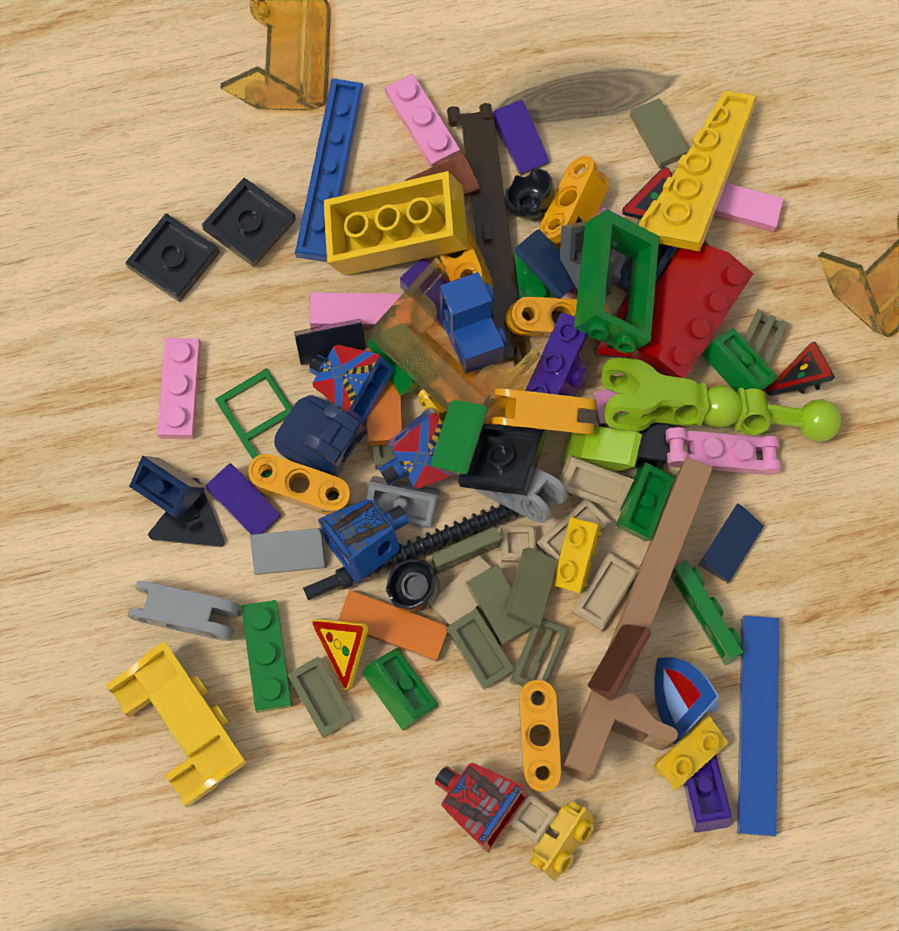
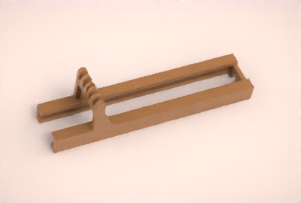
M689 457L685 458L675 477L608 648L624 624L651 628L713 467ZM639 657L613 700H608L591 690L561 765L562 773L587 782L589 777L594 775L610 731L659 751L664 750L677 739V730L655 720L628 687Z

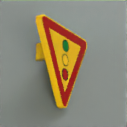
M320 618L312 620V627L343 689L352 688L368 633L367 624Z

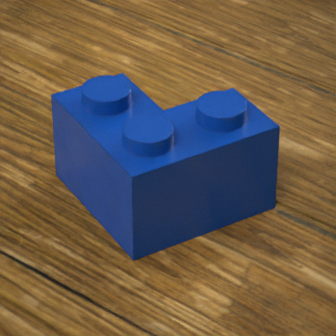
M479 272L440 286V320L465 374L503 361L504 347L507 346V340L502 328H496L492 320L494 318L492 303L495 302L494 292L488 282L484 284Z

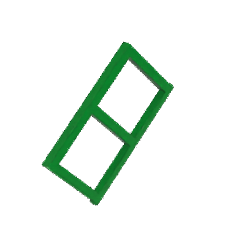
M267 368L215 398V401L252 460L258 454L250 440L284 421L293 408ZM266 379L285 410L244 433L225 402ZM265 471L262 474L263 477L267 478L271 476L272 471Z

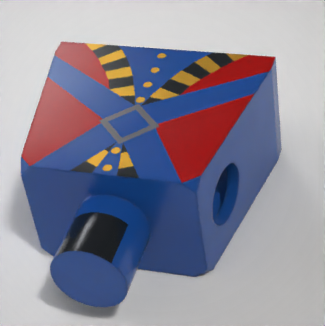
M342 345L334 346L327 358L322 355H316L311 360L309 366L310 372L316 375L313 387L362 425H364L396 369L377 353Z
M431 407L387 443L395 458L378 469L388 486L407 476L415 489H419L456 475L431 466V460L443 426L438 415Z

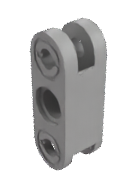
M538 468L535 470L527 496L474 489L480 494L538 523H545L550 518L551 512L548 506L551 503L562 504L568 498L564 485L554 476Z
M137 581L135 589L147 594L144 609H129L127 617L150 625L221 641H231L234 629L219 623L210 622L209 620L211 613L227 617H237L240 609L239 604L226 599L152 582Z

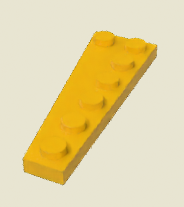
M726 90L722 93L706 118L704 126L699 129L693 138V145L687 154H683L680 158L677 170L664 183L663 191L657 201L653 200L638 223L639 226L658 235L659 244L700 252L755 109L756 95Z

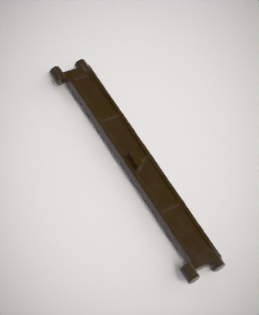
M483 103L479 105V112L460 114V108L452 106L447 109L449 126H462L465 155L472 165L481 190L471 194L477 244L494 283L495 302L492 303L494 313L492 320L496 328H502L507 340V346L504 347L503 360L513 359L514 367H523L527 365L524 336L512 333L505 323L506 311L519 298L492 105L490 103ZM492 364L487 367L481 368L480 370H492L494 366Z

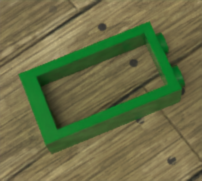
M609 209L604 210L585 223L574 323L575 329L588 334L592 339L600 340L615 347L619 352L627 354L651 341L659 246L658 235ZM610 248L632 258L627 322L604 312Z

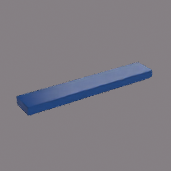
M331 79L295 250L297 258L327 262L324 200L342 196L364 90L363 83Z
M744 615L741 618V641L743 644L741 649L743 653L741 654L737 834L774 837L776 836L779 618Z

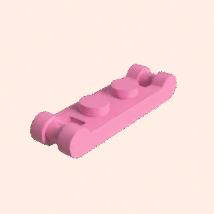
M681 427L669 428L665 431L666 442L670 443V452L667 454V464L670 467H681L685 458L689 457L713 467L712 470L763 475H773L781 472V461L777 459L776 450L779 449V438L776 436L754 437L689 431ZM684 445L688 446V452L684 451ZM756 451L763 453V460H757Z

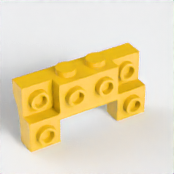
M165 640L148 651L126 671L105 684L128 718L152 702L186 756L189 757L164 775L180 796V800L185 807L188 808L218 787V783L247 764L223 727L229 721L217 704L212 708L203 697L209 691L198 675L191 678Z

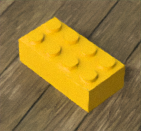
M449 171L324 200L327 263L344 276L468 249L463 185Z

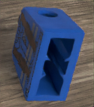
M367 499L318 519L325 542L354 582L357 583L398 553L400 547L395 531L409 524V519L400 505L382 513L372 500Z

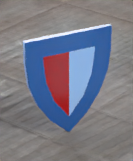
M662 657L657 658L655 699L662 723L675 728L678 732V737L673 742L676 745L705 712H716L718 710L719 703L717 699L719 695L700 669L678 658Z

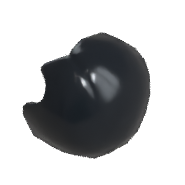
M533 167L528 176L521 177L516 175L512 185L506 190L505 203L510 212L515 217L526 219L537 218L545 214L549 205L554 200L555 187L552 177L546 170Z
M408 559L398 563L389 573L386 593L397 608L415 613L428 609L437 599L440 591V582L436 571L428 562L419 559Z

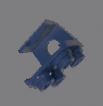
M308 395L295 403L278 429L274 438V445L279 454L292 462L339 477L343 470V465L357 443L359 444L363 439L366 430L359 421L317 396Z

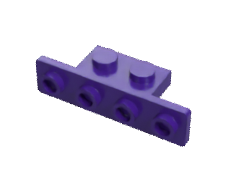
M566 313L560 314L525 391L575 397L578 390L585 385L589 366L579 357V354L588 334L574 328V316Z

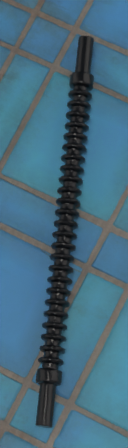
M499 503L498 508H495L493 505L490 506V511L488 512L482 509L480 511L481 514L478 516L472 513L471 519L463 517L461 523L454 521L452 527L445 524L442 531L436 528L435 533L432 535L426 532L425 538L417 536V541L415 542L408 540L406 546L399 543L400 549L398 553L366 577L371 579V574L373 573L380 575L382 569L388 572L390 571V566H396L398 563L409 558L418 559L419 554L427 556L428 550L436 552V547L438 546L444 549L447 542L454 545L455 539L459 538L460 541H463L465 535L468 534L469 537H472L474 531L481 533L483 531L482 528L490 529L493 523L499 526L503 519L509 522L510 516L518 518L519 513ZM341 567L335 570L334 575L305 586L303 590L307 600H311L340 587L343 590L353 586L354 580L346 569Z

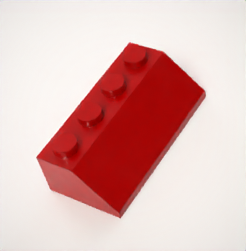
M706 244L702 245L700 252L679 248L655 283L651 341L628 354L636 360L649 364L662 375L686 378L754 273L729 252Z

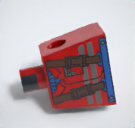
M472 762L468 764L461 775L449 766H445L435 779V784L448 793L443 799L441 806L487 853L492 850L529 796L521 784Z

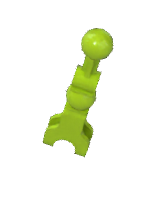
M612 358L601 369L604 387L609 391L618 393L609 399L604 408L606 423L616 429L639 432L648 428L653 423L683 426L696 424V426H701L704 421L706 425L716 429L728 428L733 425L734 431L742 430L746 434L757 435L767 431L771 424L799 427V430L806 439L817 443L829 441L839 432L842 417L839 410L833 403L824 399L811 400L802 409L768 404L767 396L762 390H744V388H739L736 393L734 389L724 385L713 386L707 389L706 383L698 384L694 380L662 375L649 364L636 359ZM623 373L626 376H615L612 374ZM625 411V413L619 414L617 412Z

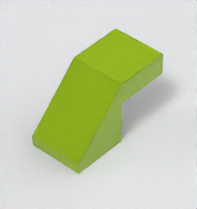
M594 426L593 435L570 433L563 463H566L570 454L614 471L635 467L642 434L634 431Z

